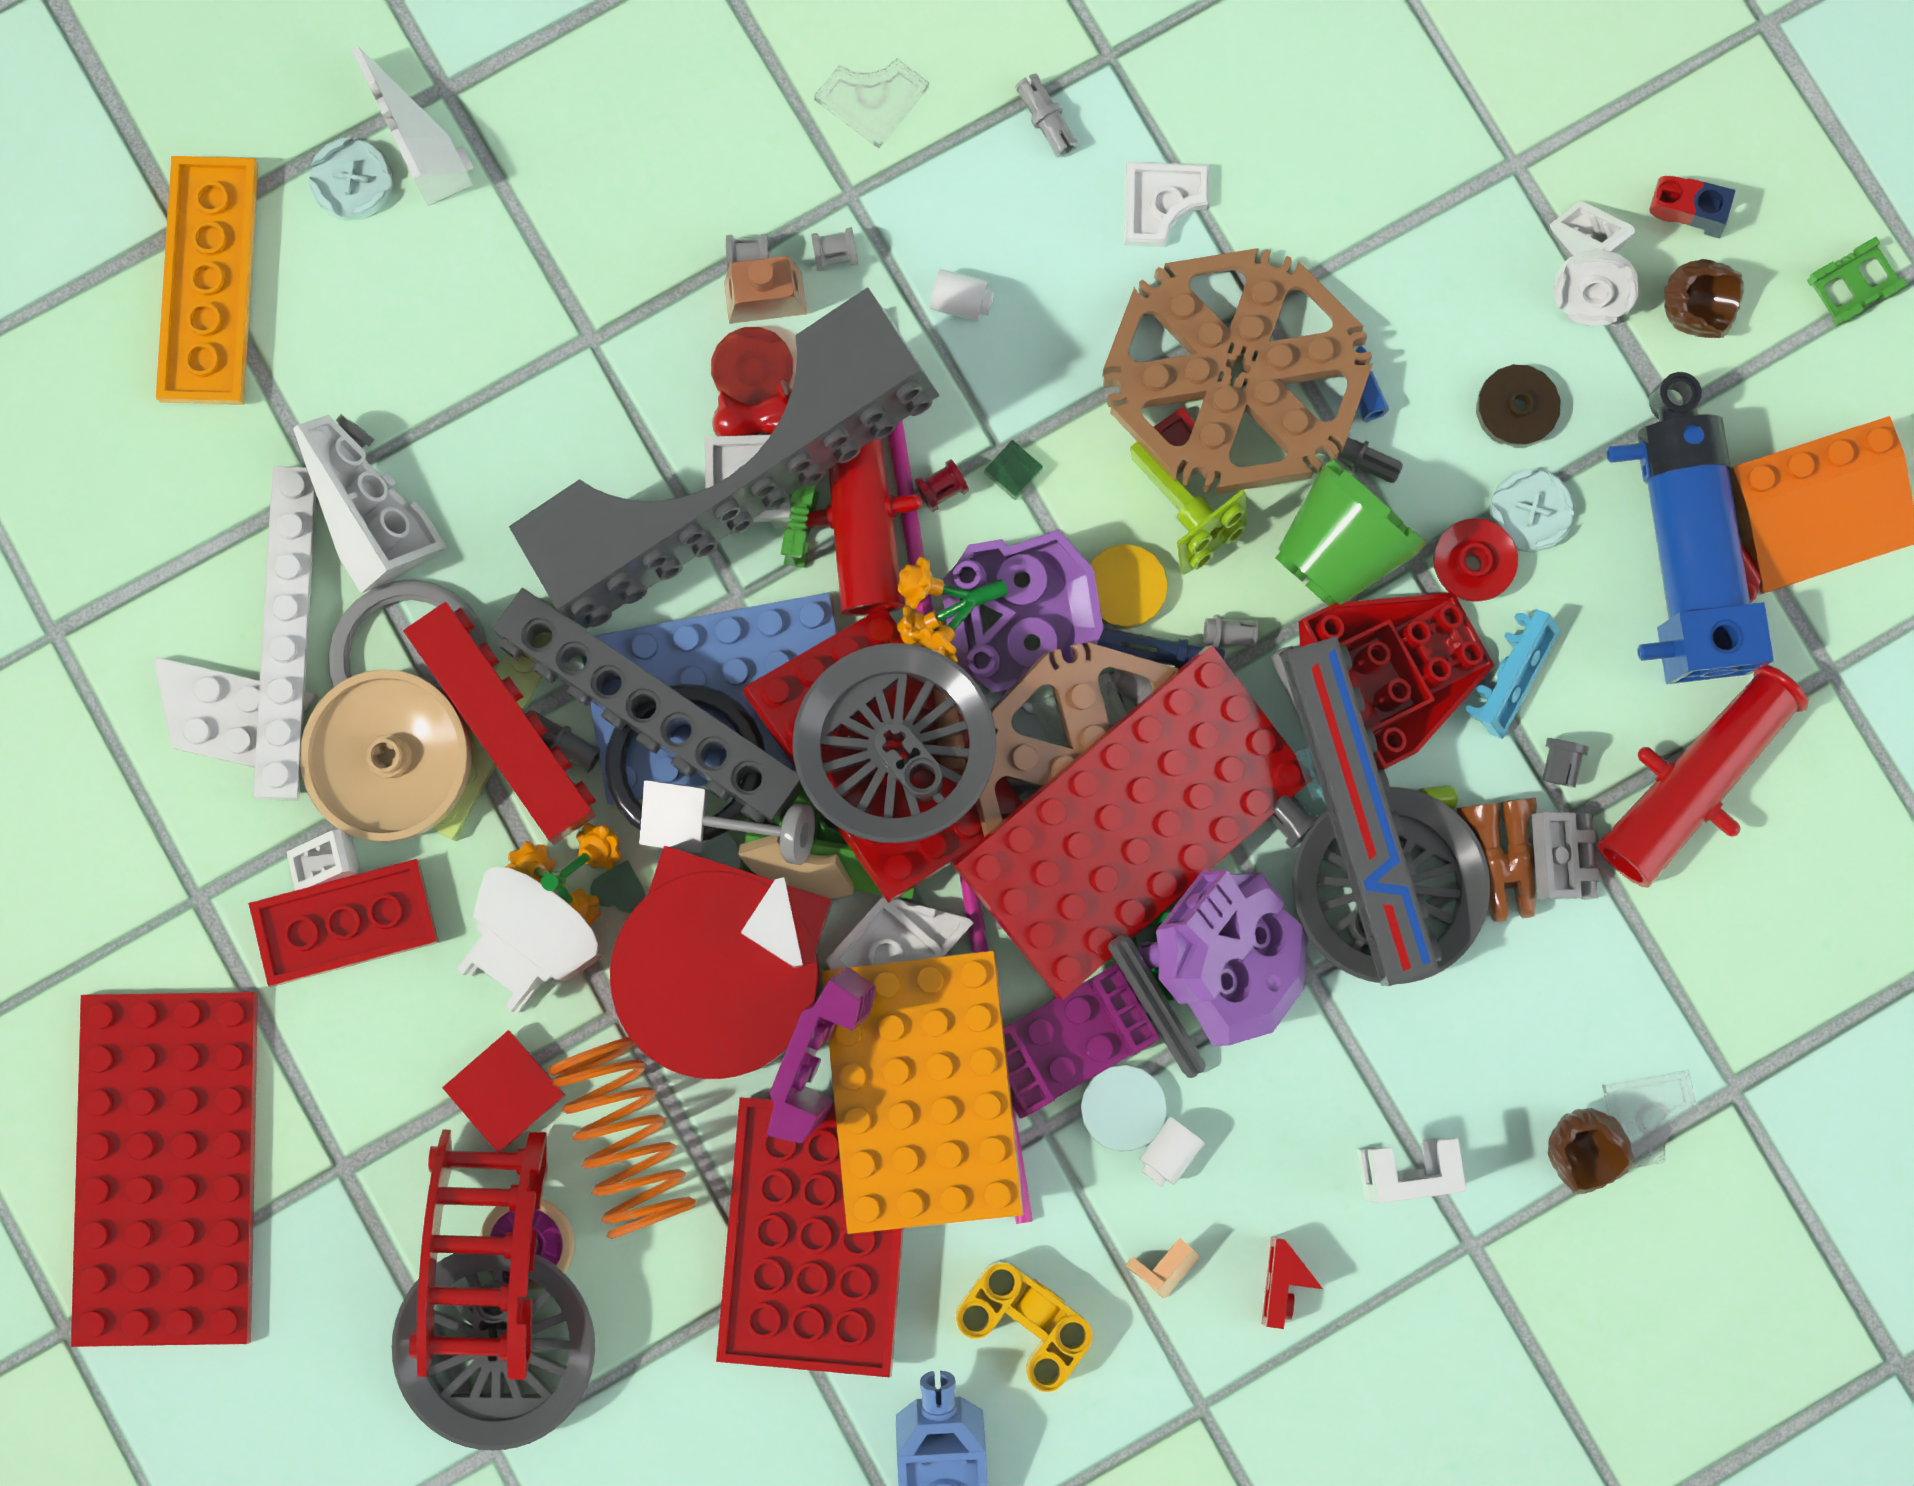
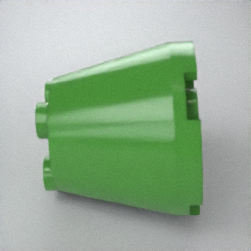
M1331 459L1316 477L1278 548L1280 553L1275 559L1300 581L1303 582L1309 577L1310 580L1305 586L1328 606L1334 603L1342 605L1414 558L1423 549L1426 542L1414 530L1407 527L1388 506L1347 470L1343 471Z

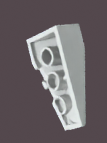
M359 46L352 48L351 51L427 205L430 206L473 186L467 172L474 169L464 147L461 146L455 149L449 135Z
M329 414L298 424L293 428L338 557L360 593L393 581L447 547L426 512L415 501L409 504L392 487L396 482L387 473L381 476L365 460V451Z

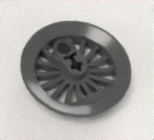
M902 643L879 644L852 652L831 665L818 677L805 695L799 708L793 731V757L796 771L803 789L814 806L824 817L842 830L859 838L881 843H905L925 839L949 828L960 820L977 802L984 791L993 769L996 753V733L992 712L984 694L974 679L962 667L946 656L928 648ZM907 679L924 683L907 717L903 720ZM897 684L894 719H891L884 694ZM934 688L947 697L944 702L915 724ZM876 700L882 716V723L869 709V706ZM954 707L958 709L964 719L962 722L923 733ZM861 713L874 729L872 730L853 719ZM845 727L867 739L835 737L833 735ZM968 732L970 739V748L926 745ZM893 739L896 743L902 741L903 749L907 756L904 760L894 749L888 752L887 742ZM823 747L863 750V752L823 764ZM933 757L968 760L961 776L938 764ZM867 763L836 789H834L827 777L828 774ZM920 770H927L935 775L934 783L926 789L916 788L911 783L913 775ZM876 771L857 808L843 799L844 796ZM888 773L884 817L866 813ZM943 778L957 785L946 798L941 794L944 786ZM896 780L904 788L912 814L910 817L893 818ZM934 800L938 804L920 813L917 802L926 803Z
M1390 787V794H1387L1386 798L1390 811L1395 810L1402 824L1403 835L1398 836V838L1405 842L1402 848L1403 853L1408 852L1410 854L1413 847L1423 851L1422 854L1413 860L1415 870L1431 856L1447 864L1417 873L1415 877L1411 878L1416 895L1456 899L1452 915L1425 902L1428 915L1447 925L1438 939L1426 926L1428 936H1434L1440 948L1441 961H1437L1439 972L1399 983L1406 984L1424 980L1442 972L1466 953L1478 936L1485 921L1490 899V877L1487 861L1478 839L1468 824L1454 810L1425 793L1412 789ZM1326 810L1308 830L1297 852L1292 878L1296 912L1307 937L1328 961L1354 977L1380 983L1372 956L1360 952L1362 946L1368 945L1365 933L1359 927L1360 916L1357 906L1333 928L1330 927L1322 912L1354 902L1353 893L1319 903L1317 885L1351 888L1348 878L1318 875L1322 859L1345 870L1342 857L1327 850L1329 844L1335 838V833L1328 810ZM1454 871L1457 889L1415 885V883ZM1346 927L1350 937L1354 940L1352 947L1338 936Z
M453 1253L437 1262L435 1286L452 1287L453 1283L466 1277L469 1287L501 1288L502 1284H509V1278L504 1277V1271L510 1272L511 1260L504 1259V1255ZM535 1253L534 1271H529L528 1283L531 1279L545 1289L532 1303V1315L551 1296L557 1302L562 1312L532 1324V1334L566 1321L569 1338H532V1349H570L567 1366L532 1351L530 1364L562 1377L559 1386L554 1392L529 1367L525 1381L538 1394H524L519 1380L507 1379V1361H500L499 1356L456 1355L430 1365L427 1377H417V1359L410 1358L409 1341L411 1332L417 1331L419 1279L405 1296L399 1308L392 1334L391 1348L395 1377L401 1393L411 1410L427 1427L441 1437L461 1446L478 1450L494 1451L521 1447L544 1437L556 1429L580 1402L591 1378L595 1360L593 1322L584 1298L575 1284L561 1269L546 1258ZM493 1270V1279L482 1287L477 1272ZM453 1305L470 1323L468 1324L434 1309L435 1323L467 1337L492 1338L496 1334V1329L497 1338H501L502 1333L507 1334L508 1311L496 1310L491 1306H473L472 1308L471 1306ZM468 1360H474L445 1389H443L434 1375ZM479 1367L481 1368L471 1394H453ZM492 1372L491 1394H481L488 1376ZM503 1374L511 1394H503Z

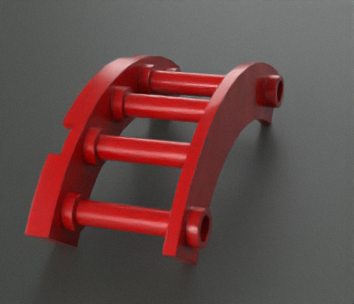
M442 1129L438 1146H431L429 1150L428 1169L432 1173L421 1245L417 1331H412L410 1335L409 1356L410 1358L417 1359V1377H427L433 1354L499 1356L500 1361H507V1379L526 1380L532 1356V1299H524V1297L528 1296L529 1271H534L537 1230L532 1229L534 1210H540L548 1171L547 1132H529L525 1149L518 1148L517 1153L452 1151L451 1130ZM452 1169L516 1170L517 1175H520L519 1185L512 1184L510 1189L447 1187ZM444 1205L509 1207L510 1211H515L513 1232H506L505 1237L439 1235ZM437 1253L504 1255V1259L511 1260L509 1284H502L501 1288L435 1286ZM434 1305L500 1307L501 1311H508L507 1334L502 1333L501 1338L434 1336Z

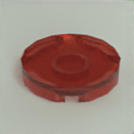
M743 327L728 333L717 344L711 358V376L719 393L722 390L738 401L757 404L772 395L778 394L777 383L781 379H785L789 386H791L794 378V362L787 344L775 332L762 327Z

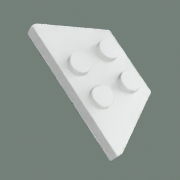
M155 657L154 666L171 748L255 768L260 681ZM305 691L304 711L316 703L318 696L315 693Z
M882 896L829 955L826 962L829 969L832 970L944 957L974 923L969 918L899 899L888 903L885 897Z

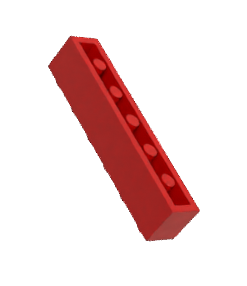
M445 601L405 628L403 632L548 841L555 845L597 816L590 807L597 801L582 780L575 785L566 771L572 765L558 745L550 749L542 736L548 731L536 713L532 711L526 715L517 701L524 696L510 676L502 680L493 668L500 662L487 643L483 642L478 646L469 632L475 629V626L464 610L460 607L454 611Z

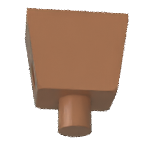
M781 256L740 261L729 265L724 280L729 324L807 314L802 272L790 257Z

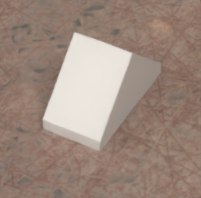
M1582 200L1549 224L1553 233L1573 256L1583 251L1599 249L1618 253L1635 233L1632 225Z
M341 829L329 831L286 852L295 891L361 873L353 836Z
M783 877L775 879L741 933L787 964L797 968L802 967L803 963L786 882Z

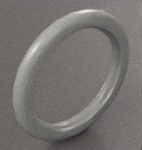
M412 579L392 581L373 588L353 602L341 616L332 634L328 660L329 676L333 687L352 677L349 659L352 641L361 624L369 615L383 606L397 601L415 600L427 602L436 607L446 601L454 611L461 607L475 626V629L469 633L478 646L483 642H486L488 645L481 621L469 604L453 591L436 583Z

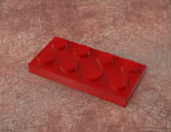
M418 859L248 903L268 987L279 986L439 943Z

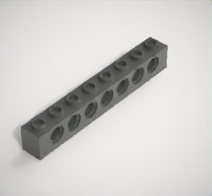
M523 587L492 627V630L500 639L498 646L507 654L517 660L524 655L535 663L532 670L552 684L558 678L569 686L566 691L568 695L585 707L590 702L604 710L600 716L617 729L622 731L625 725L638 733L635 740L654 754H657L662 749L673 757L670 764L689 778H692L697 773L706 779L708 784L705 788L719 799L727 802L732 797L744 805L740 812L753 822L763 824L767 821L771 825L777 826L802 792L803 787L796 772ZM543 632L552 633V640L546 647H533V642L537 635ZM577 655L587 657V662L581 670L576 672L567 670V665L573 657ZM616 678L622 681L617 693L613 695L602 694V686L607 680ZM645 702L656 704V711L650 718L639 719L636 717L637 708ZM681 725L691 727V735L686 741L674 743L670 740L671 733L676 727ZM722 749L727 752L726 759L720 766L709 767L705 764L706 756L710 751ZM748 773H758L762 776L760 786L753 791H744L740 788L742 778Z

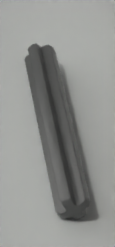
M1121 934L1111 940L1108 944V949L1186 1077H1196L1205 1070L1206 1064L1132 939L1126 934Z

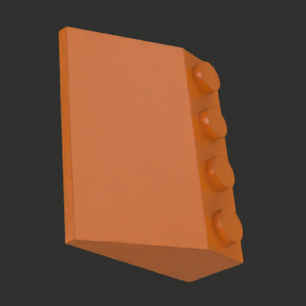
M1890 416L1757 458L1729 469L1739 535L1743 546L1756 564L1761 575L1759 586L1761 594L1914 545V505L1906 458Z

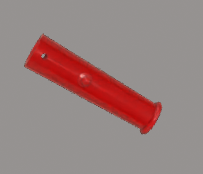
M874 439L861 447L860 453L846 463H837L828 469L831 504H828L824 510L809 512L806 514L808 520L804 522L806 528L809 529L828 525L831 529H834L841 615L867 616L883 606L890 613L898 611L905 606L904 596L898 591L900 567L892 519L896 518V514L919 510L923 505V500L917 494L893 497L892 494L888 493L881 439Z
M1771 665L1755 670L1754 678L1675 762L1671 760L1668 763L1649 747L1639 749L1638 759L1657 775L1655 778L1656 782L1614 825L1613 829L1597 843L1599 852L1616 871L1631 882L1641 887L1649 888L1658 878L1661 871L1669 865L1704 822L1707 823L1710 820L1730 837L1737 836L1740 833L1741 827L1739 823L1721 809L1723 805L1721 801L1795 712L1807 710L1809 699L1803 689L1790 676Z

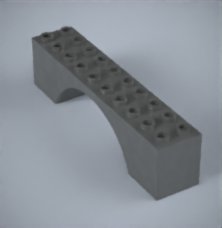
M868 287L795 335L797 347L796 373L786 409L778 425L760 450L729 477L697 493L661 501L631 500L609 495L579 479L508 526L556 610L585 629L604 624L611 618L613 611L624 604H632L642 599L647 594L648 588L660 580L666 581L675 577L682 571L684 564L695 557H703L710 554L717 548L719 541L731 533L743 532L753 524L755 517L766 510H775L788 501L790 494L802 486L809 487L816 484L824 477L825 471L837 463H846L860 453L861 447L874 439L879 440L887 437L896 429V424L910 415L916 416L925 412L932 405L933 400L940 395L889 315Z

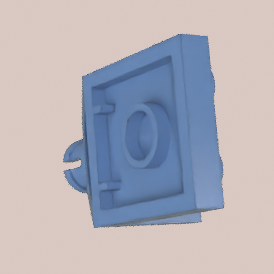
M940 1370L941 1387L939 1389L935 1387V1372L930 1371L924 1374L920 1379L922 1399L914 1400L896 1414L898 1485L988 1486L983 1410L961 1396L955 1397L956 1380L950 1372Z

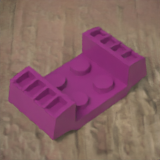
M1118 964L1083 982L1064 1000L1055 998L1004 1028L1012 1106L1020 1119L1024 1118L1114 1064L1140 1052L1161 1039L1152 1020Z
M845 967L833 979H830L819 998L804 1009L800 1015L769 1092L774 1107L767 1131L768 1136L802 1143L823 1122L833 1106V1098L805 1085L807 1082L811 1083L821 1063V1059L815 1055L822 1043L829 1041L836 1024L853 1031L870 1015L875 999L876 986L849 967Z

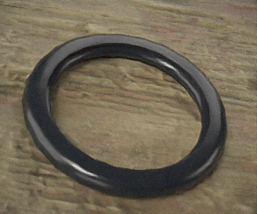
M678 684L669 686L695 705L713 710L725 718L739 735L765 751L763 737L753 717L738 701L722 691L704 685ZM653 702L641 704L637 708L636 717L639 719L650 718L656 711V704ZM625 725L622 731L614 727L605 756L604 770L608 791L619 812L632 826L641 830L642 804L634 796L628 783L626 772L627 751L636 732L627 725ZM758 773L746 774L742 779L740 788L744 791L757 789L762 782V776ZM732 799L720 812L713 815L714 817L742 820L746 817L740 812L744 805L735 799ZM704 826L703 841L711 840L730 830Z

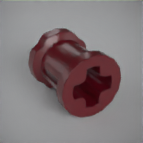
M952 459L945 462L944 468L925 479L921 477L914 479L921 497L931 512L937 511L940 503L958 493L964 495L969 492L962 473Z

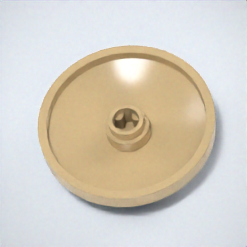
M397 670L367 671L354 675L332 688L319 701L311 713L303 732L300 747V767L303 782L311 801L321 815L336 828L345 831V833L351 836L377 842H396L414 838L429 831L443 821L454 809L465 790L472 761V748L467 725L448 695L438 686L422 677Z

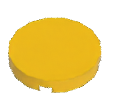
M1121 544L1108 547L1095 556L1090 566L1094 569L1102 622L1116 626V628L1129 629L1142 626L1157 615L1165 602L1168 582L1165 570L1155 555L1140 546Z

